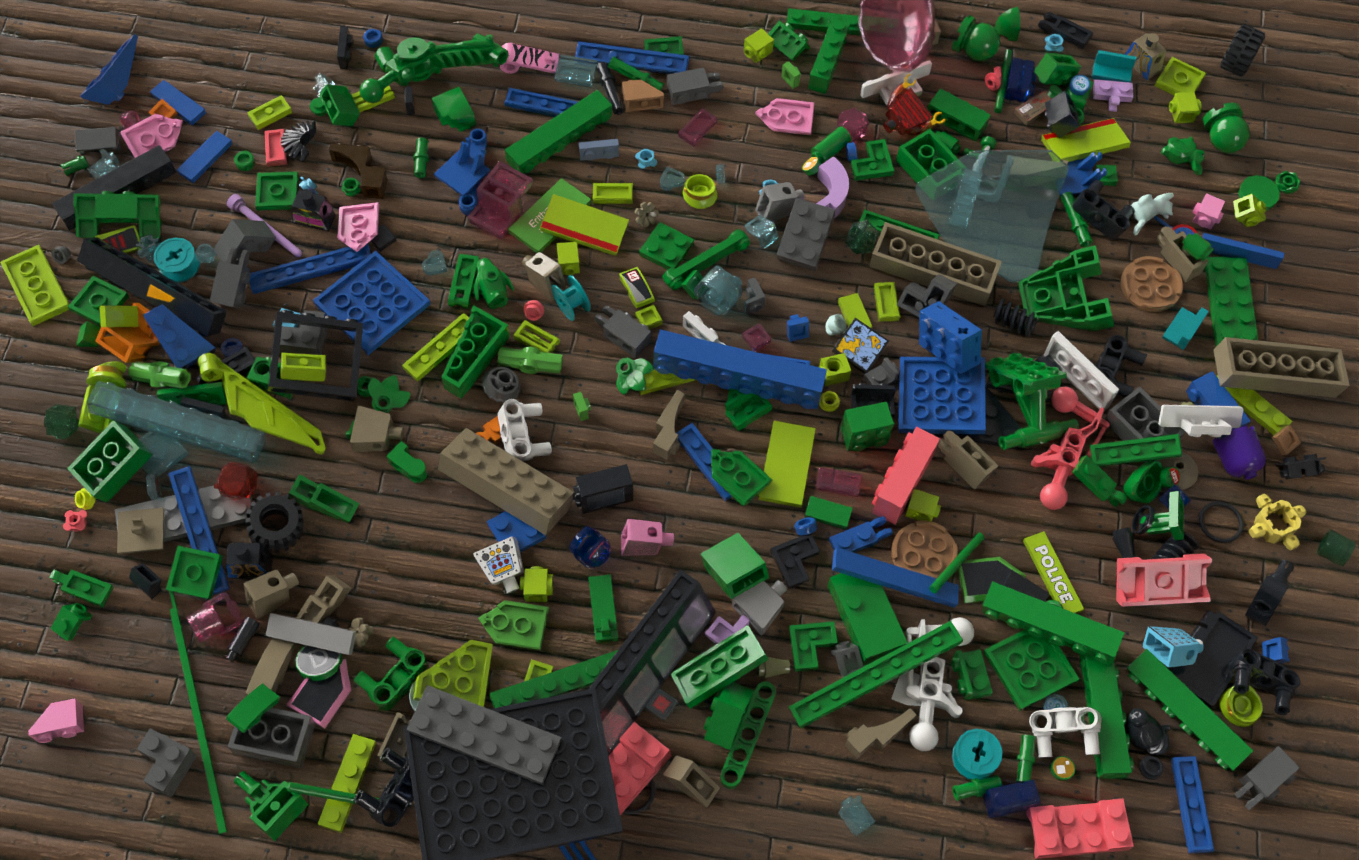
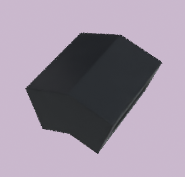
M143 563L132 567L129 579L152 600L162 590L160 587L162 579Z

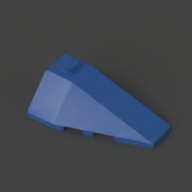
M136 34L120 47L111 58L112 60L100 71L101 73L98 77L91 81L80 95L82 99L109 105L114 100L118 102L125 95L123 90L128 85L138 40Z

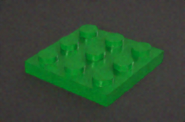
M1023 630L985 649L983 652L1019 712L1079 680V677L1058 645L1053 644L1046 637H1035L1029 634L1028 630Z

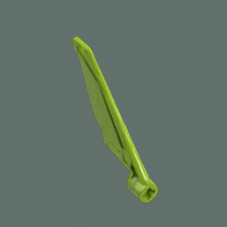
M205 353L198 358L201 378L204 381L211 382L222 379L230 414L244 418L256 430L312 448L317 454H324L325 444L321 430L224 364L215 354ZM311 437L319 440L320 445L317 446Z

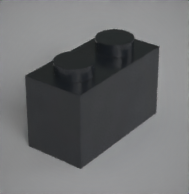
M1066 91L1045 102V116L1049 122L1047 127L1052 134L1055 133L1061 138L1080 127L1075 102Z

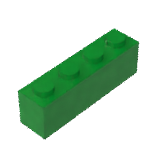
M832 18L810 74L809 90L827 94L848 39L849 22Z

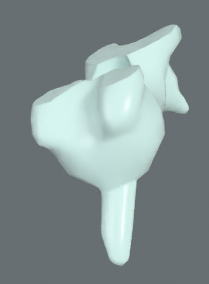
M1148 194L1142 196L1139 201L1131 205L1135 210L1133 213L1134 218L1139 221L1134 228L1133 234L1135 236L1146 222L1157 214L1163 215L1165 219H1168L1169 215H1173V203L1169 200L1174 197V194H1162L1155 199H1152V195Z

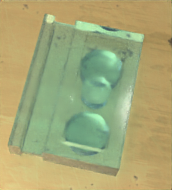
M560 55L554 79L558 82L592 87L598 62L592 59Z

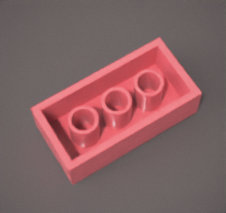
M918 427L915 428L913 434L910 432L907 434L902 449L898 450L892 467L888 468L883 483L879 484L874 494L875 497L872 501V505H874L873 514L879 517L884 516L888 522L896 525L914 489H916L932 460L940 438Z

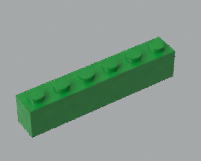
M596 90L506 148L505 159L519 176L529 173L536 165L546 162L556 152H561L565 146L578 141L582 135L593 131L602 122H607L612 116V104L599 90Z
M993 581L982 605V613H985V616L992 620L1000 619L1007 622L1006 624L1012 628H1023L1035 637H1046L1055 645H1066L1078 654H1089L1094 656L1097 661L1105 664L1108 662L1113 664L1125 633Z
M1148 649L1127 667V670L1130 672L1127 676L1136 685L1141 683L1146 688L1144 691L1146 695L1154 702L1158 699L1164 705L1162 710L1171 719L1175 716L1181 722L1179 726L1189 736L1193 733L1199 739L1197 744L1206 753L1211 751L1217 756L1215 761L1224 770L1229 768L1233 771L1253 752L1237 734Z
M1079 654L1086 705L1088 708L1097 710L1102 718L1101 729L1098 732L1100 754H1094L1097 778H1126L1132 773L1134 764L1128 752L1130 746L1129 735L1125 734L1126 714L1121 709L1123 696L1117 684L1119 679L1118 667L1114 665V662L1113 664L1109 662L1105 664L1097 661L1094 656L1089 654ZM1088 712L1089 725H1091L1095 721V717L1092 712Z

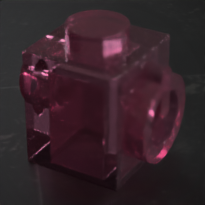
M854 107L843 111L839 115L837 128L841 126L847 129L852 138L851 142H854L866 135L869 121L865 113L862 111L858 112Z

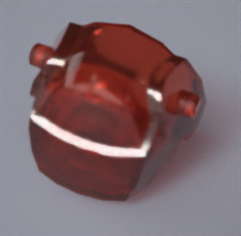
M230 462L224 464L218 475L217 483L214 484V489H218L220 495L231 500L248 498L254 493L257 486V471L241 463Z

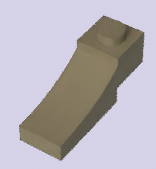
M679 390L676 391L656 422V432L659 435L653 442V453L666 460L669 459L671 454L675 455L680 446L678 434L675 433V424L678 414L684 405L685 393Z
M327 575L316 593L309 596L296 618L323 624L326 618L337 607L341 606L351 587L336 576Z
M910 708L896 719L885 724L868 728L863 724L859 729L854 727L846 735L848 739L844 746L856 759L864 754L872 745H875L881 751L914 721L916 714Z

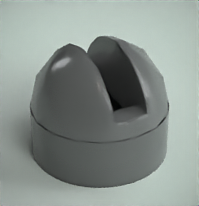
M59 246L52 250V257L57 263L63 264L70 259L71 252L67 247Z

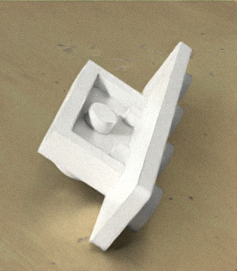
M930 60L920 62L912 67L903 68L898 72L886 74L875 80H869L862 85L860 95L862 98H866L879 93L887 107L896 104L897 101L900 103V100L903 102L902 95L906 100L910 99L906 93L907 90L913 98L920 96L922 88L917 80L914 85L908 86L898 97L894 93L905 82L906 75L911 74L907 78L908 83H913L915 79L929 75L932 63Z
M1162 405L1158 424L1161 427H1181L1188 432V435L1193 437H1201V434L1221 437V435H1230L1232 428H1239L1241 426L1244 409L1241 406Z

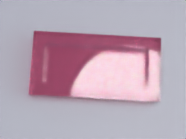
M702 108L678 133V137L694 147L717 123V117Z
M819 467L815 489L858 497L862 475Z

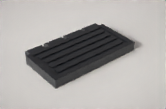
M1207 610L1199 622L1201 626L1197 625L1191 634V637L1203 642V651L1197 654L1194 664L1170 667L1169 670L1208 708L1212 709L1234 676L1229 668L1230 660L1245 648L1251 649L1258 637L1218 611L1215 614Z

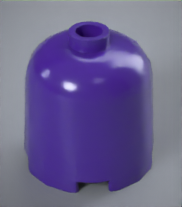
M1247 426L1231 430V434L1221 440L1219 437L1212 440L1225 471L1231 477H1244L1245 480L1257 476L1256 472L1265 465V454L1254 426H1251L1249 430Z

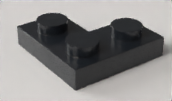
M812 534L802 535L770 548V553L788 590L809 582V576L801 561L820 553Z

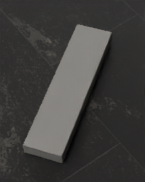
M270 613L265 636L351 655L356 631Z

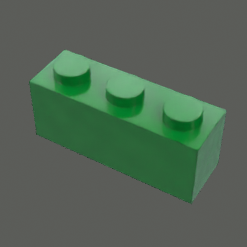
M941 88L931 100L927 112L932 117L931 119H933L936 112H942L941 115L937 116V121L940 122L946 119L943 125L977 142L987 128L991 116L986 111L969 104L967 101Z

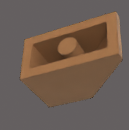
M643 80L622 82V95L626 112L664 108V94L660 90Z

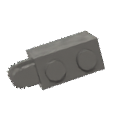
M704 68L667 75V90L672 105L709 98L711 93L721 91L724 85L719 81L721 78L720 74L717 72L706 74Z
M231 247L226 262L219 261L210 301L241 309V305L244 304L246 299V284L249 283L251 276L250 268H247L250 253L247 250H243L239 264L235 265L238 250Z
M604 306L602 308L603 313L610 319L607 320L600 314L594 317L595 322L603 327V336L636 359L651 342L650 329L645 324L635 321L629 313H624L619 309L615 311L610 306Z
M1278 746L1239 780L1244 786L1234 795L1239 798L1249 791L1254 798H1251L1245 807L1250 810L1265 798H1268L1270 801L1281 792L1278 787L1281 784L1285 786L1290 784L1296 778L1294 773L1299 767Z

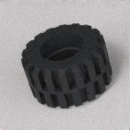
M1246 24L1241 25L1221 61L1220 68L1243 77L1265 39V32Z
M275 492L274 496H271L270 493H265V498H262V496L257 497V503L252 502L250 510H247L246 527L248 536H250L252 543L262 544L269 552L271 549H274L275 553H280L279 549L282 548L285 552L289 550V545L294 547L297 544L296 540H300L304 529L302 509L300 505L297 506V501L294 498L290 500V496L284 494L282 497L280 492ZM272 514L283 515L289 521L286 527L279 531L266 530L261 524L267 516Z

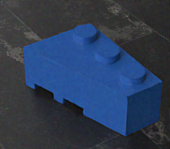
M161 304L143 314L145 321L176 368L186 369L198 362V358L201 355L216 352V348L164 305Z

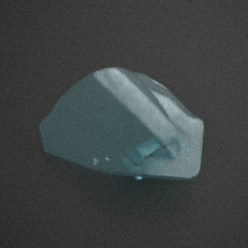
M974 150L919 181L916 185V193L944 242L1002 261L997 275L1012 283L1021 281L1038 271L1048 226L1069 166L1052 150Z

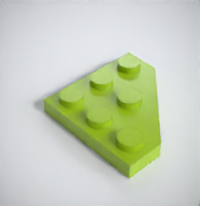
M469 640L456 651L450 653L434 666L418 675L413 700L420 701L428 685L484 707L493 644Z

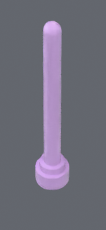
M233 194L228 199L227 206L234 212H241L250 220L264 221L246 206L244 199L238 194ZM266 223L276 236L275 240L295 257H301L302 251Z

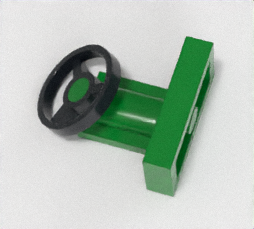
M1179 491L1170 492L1169 512L1155 514L1152 507L1148 505L1142 506L1133 518L1132 531L1138 535H1142L1145 532L1148 535L1171 532L1174 540H1183L1184 503ZM1149 509V515L1142 514L1145 510ZM1139 517H1140V520H1139V525H1140V527H1139V530L1137 531L1136 526H1137L1138 519H1139Z

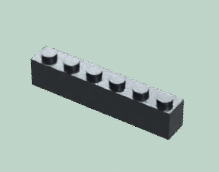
M158 145L58 199L52 205L70 231L76 228L73 206L74 193L102 194V191H111L115 194H123L125 191H130L138 194L163 179L169 178L176 173V170L170 158L161 146Z

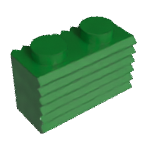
M329 84L324 86L320 93V98L332 124L352 127L358 119L360 112L355 106L356 104H354L347 86Z

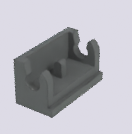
M116 127L75 130L76 151L80 152V154H85V151L101 149L121 151V134Z

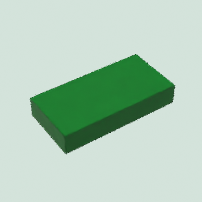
M810 496L804 518H814L817 522L846 530L852 507Z

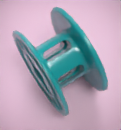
M184 238L165 240L155 249L153 255L154 263L159 268V272L177 283L186 282L193 278L200 267L199 257L196 255L193 245Z
M569 275L567 277L569 288L562 291L558 286L552 285L551 291L563 314L569 320L574 321L575 314L573 309L580 305L585 311L589 312L591 304L580 283L573 276Z
M972 729L962 734L952 750V761L960 775L970 780L975 778L981 780L988 778L998 768L1002 761L1003 751L1000 742L993 734L982 729ZM977 748H979L980 750L978 756L980 758L976 762L974 761L976 753L974 752Z

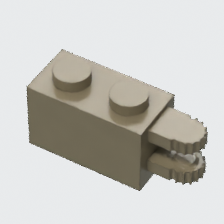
M1163 227L1157 237L1159 245L1163 248L1160 253L1174 269L1178 270L1185 282L1200 275L1206 267L1208 259L1206 258L1204 262L1200 259L1197 261L1182 249L1184 244L1181 242L1187 236L1184 231L1176 234L1172 228Z
M946 431L943 435L944 437L938 442L939 449L946 455L944 460L974 490L985 482L998 467L968 435L961 440L953 431Z

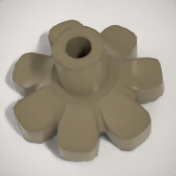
M642 202L640 208L635 209L634 213L638 215L635 219L637 224H641L645 228L649 226V223L655 224L656 219L654 217H657L659 212L654 209L655 205L649 202L647 204Z
M363 618L353 619L351 623L353 628H349V630L356 631L354 645L357 644L358 647L365 646L368 636L373 635L374 629L372 626L364 624Z

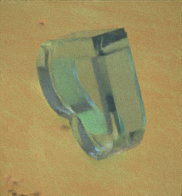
M666 166L660 178V187L666 191L672 190L674 187H681L684 185L685 176L682 172Z
M434 250L430 252L428 259L423 261L422 269L426 275L447 272L444 255L441 251Z

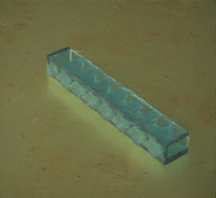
M98 381L87 400L89 412L252 463H256L265 444V433L242 425L234 420L222 419L215 414H206L199 412L195 408H186L172 401L166 402L153 395H144L137 393L133 389L117 387L110 382Z

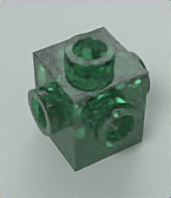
M868 220L852 223L845 243L856 254L872 252L879 231Z
M54 404L46 410L44 418L46 435L55 436L57 439H66L77 431L79 420L77 418L76 406Z

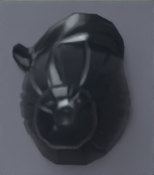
M1135 708L1130 712L1124 725L1125 734L1129 735L1130 743L1151 755L1166 753L1170 748L1167 734L1170 726L1160 725L1154 717L1147 714L1143 709Z

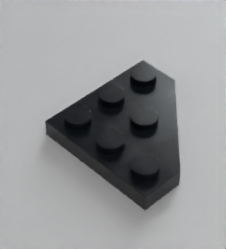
M985 385V434L955 435L960 439L968 435L974 442L1000 447L999 438L1001 436L1015 434L1021 427ZM1018 446L1009 449L1017 450Z

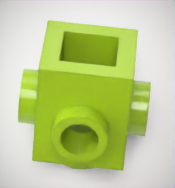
M1253 194L1233 201L1235 217L1238 222H1241L1246 227L1255 226L1266 220V205Z

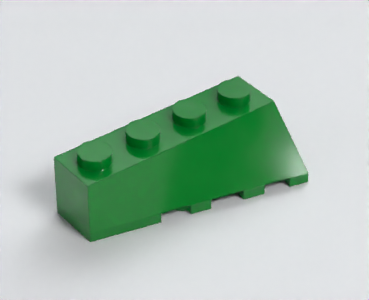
M473 305L469 320L465 323L461 338L458 339L457 347L451 355L442 375L445 390L460 399L465 396L499 352L500 347H503L510 338L508 324Z

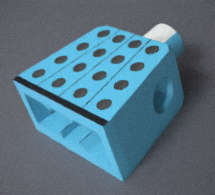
M1149 626L1142 647L1148 649L1167 667L1194 664L1197 654L1203 651V642L1199 639H1194L1181 629Z

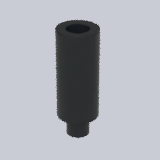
M250 617L244 618L227 647L229 651L226 656L227 660L234 662L237 656L242 657L260 623Z

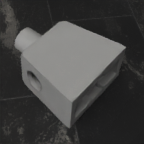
M789 182L763 186L755 211L764 225L791 214L796 198L805 199L804 192L801 189L795 191Z
M779 580L771 587L763 581L733 598L732 607L741 616L744 615L750 619V625L762 636L783 609L784 601L780 596L787 591V588Z

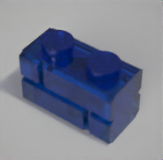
M1019 58L1012 59L1005 99L1025 103L1028 101L1029 96H1033L1035 85L1032 84V81H1035L1037 76L1034 72V61H1023V59Z
M1034 780L1025 781L1022 784L1016 783L988 789L983 795L990 818L1027 811L1030 807H1037L1041 803Z

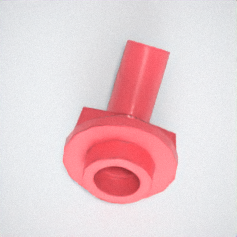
M994 67V73L990 72L985 76V84L992 91L998 90L1001 86V67Z

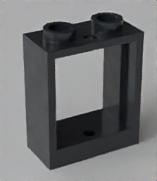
M627 464L576 477V485L573 486L576 506L581 507L583 514L633 501V482Z

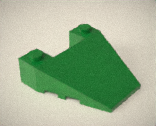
M1096 245L1075 250L1069 253L1070 256L1063 260L1053 262L1052 266L1047 269L1039 270L1018 282L1023 308L1027 309V316L1035 312L1034 319L1039 317L1038 322L1088 331H1099L1115 327L1108 298L1088 303L1082 279L1102 274Z

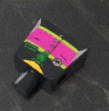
M308 189L298 191L291 207L292 222L294 224L327 232L330 231L336 217L327 198L322 195L313 194Z

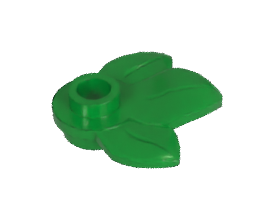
M622 358L616 365V372L618 374L616 381L617 389L623 395L630 388L636 391H645L646 382L644 375L652 372L654 367L650 362L642 358L636 360ZM628 364V369L623 371V367Z
M396 375L386 378L382 383L375 378H372L369 382L368 393L373 398L372 407L374 410L388 413L392 408L403 407L410 398L409 392L399 391V382ZM379 401H384L386 406L381 407Z

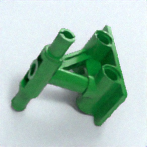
M1019 353L1009 354L1007 358H992L990 362H985V368L989 369L990 381L993 386L1011 385L1029 426L1018 429L1015 434L1001 436L999 438L1001 449L1006 450L1016 446L1025 448L1035 444H1043L1051 440L1060 439L1069 428L1079 429L1078 421L1074 418L1062 422L1057 420L1046 422L1045 399L1047 398V391L1059 388L1061 379L1067 378L1066 372L1060 371L1057 367L1047 366L1046 363L1036 362L1033 358L1023 357Z

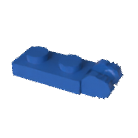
M883 516L836 534L829 538V542L833 550L840 548L855 553L891 536L893 531L891 528H887L875 534L873 529L887 522Z

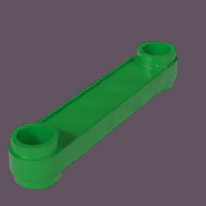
M741 229L733 231L729 238L676 269L674 267L668 269L662 276L664 283L673 291L679 289L692 270H698L700 273L735 251L745 250L751 243L749 237Z

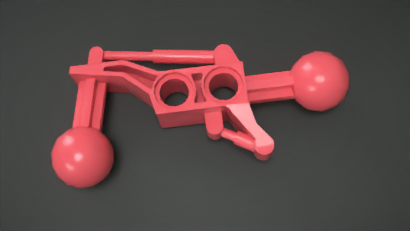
M1067 386L1060 387L1053 392L1051 397L1053 408L1061 413L1072 411L1090 424L1081 429L1069 428L1063 435L1059 446L1052 444L1048 451L1036 455L1031 461V465L1035 468L1044 466L1056 471L1052 483L1044 486L1040 493V500L1043 506L1050 510L1061 509L1067 503L1068 493L1064 486L1067 477L1071 474L1074 475L1072 471L1079 462L1084 443L1094 434L1099 426L1102 429L1092 445L1098 444L1105 430L1110 426V423L1102 418L1104 411L1102 407L1098 412H1095L1079 402L1077 393ZM1089 448L1086 455L1091 458V451Z

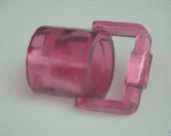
M222 593L203 604L204 608L186 617L200 643L218 633L222 636L242 624V619L239 615L241 611L235 600L231 601L227 593ZM224 598L230 613L237 620L236 623L226 628L213 606L214 603Z

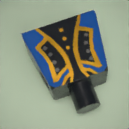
M242 542L228 544L226 568L229 578L259 577L272 571L273 555L262 544Z

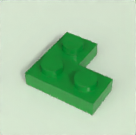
M885 139L867 141L865 147L868 158L851 160L855 181L893 176L894 174Z
M835 622L789 626L795 672L818 670L816 648L836 646L838 644Z

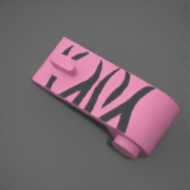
M514 43L502 45L509 53L506 63L500 65V69L503 72L515 73L522 66L553 74L558 73L559 54Z

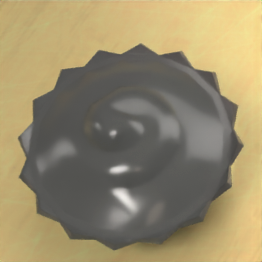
M496 367L490 369L481 378L483 381L481 386L484 388V393L488 394L489 398H493L496 402L501 401L505 403L509 399L518 398V394L521 392V384L518 377L509 368Z

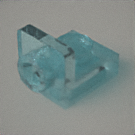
M101 149L102 158L87 169L89 174L95 179L119 167L117 164L119 160L112 152L108 153Z
M758 215L744 225L746 232L757 237L761 247L764 249L779 238L775 224L761 215Z
M860 795L856 798L850 796L841 803L842 807L838 813L855 837L875 823V820L862 804Z

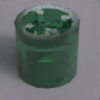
M1329 529L1322 538L1316 554L1342 567L1353 553L1356 541Z

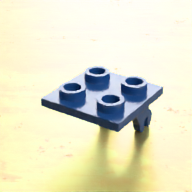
M468 137L466 138V143L462 141L460 150L434 173L437 179L463 197L491 172L484 165L487 153L484 148H481V153H476L475 159L470 157L472 140Z
M1093 152L1086 159L1068 162L1067 175L1055 179L1059 195L1062 196L1065 192L1080 195L1083 190L1089 188L1093 181H1100L1102 177L1106 176V168H1103L1102 172L1100 168L1095 170L1094 173L1092 171L1096 162L1102 159V153L1098 152L1096 156L1095 152Z

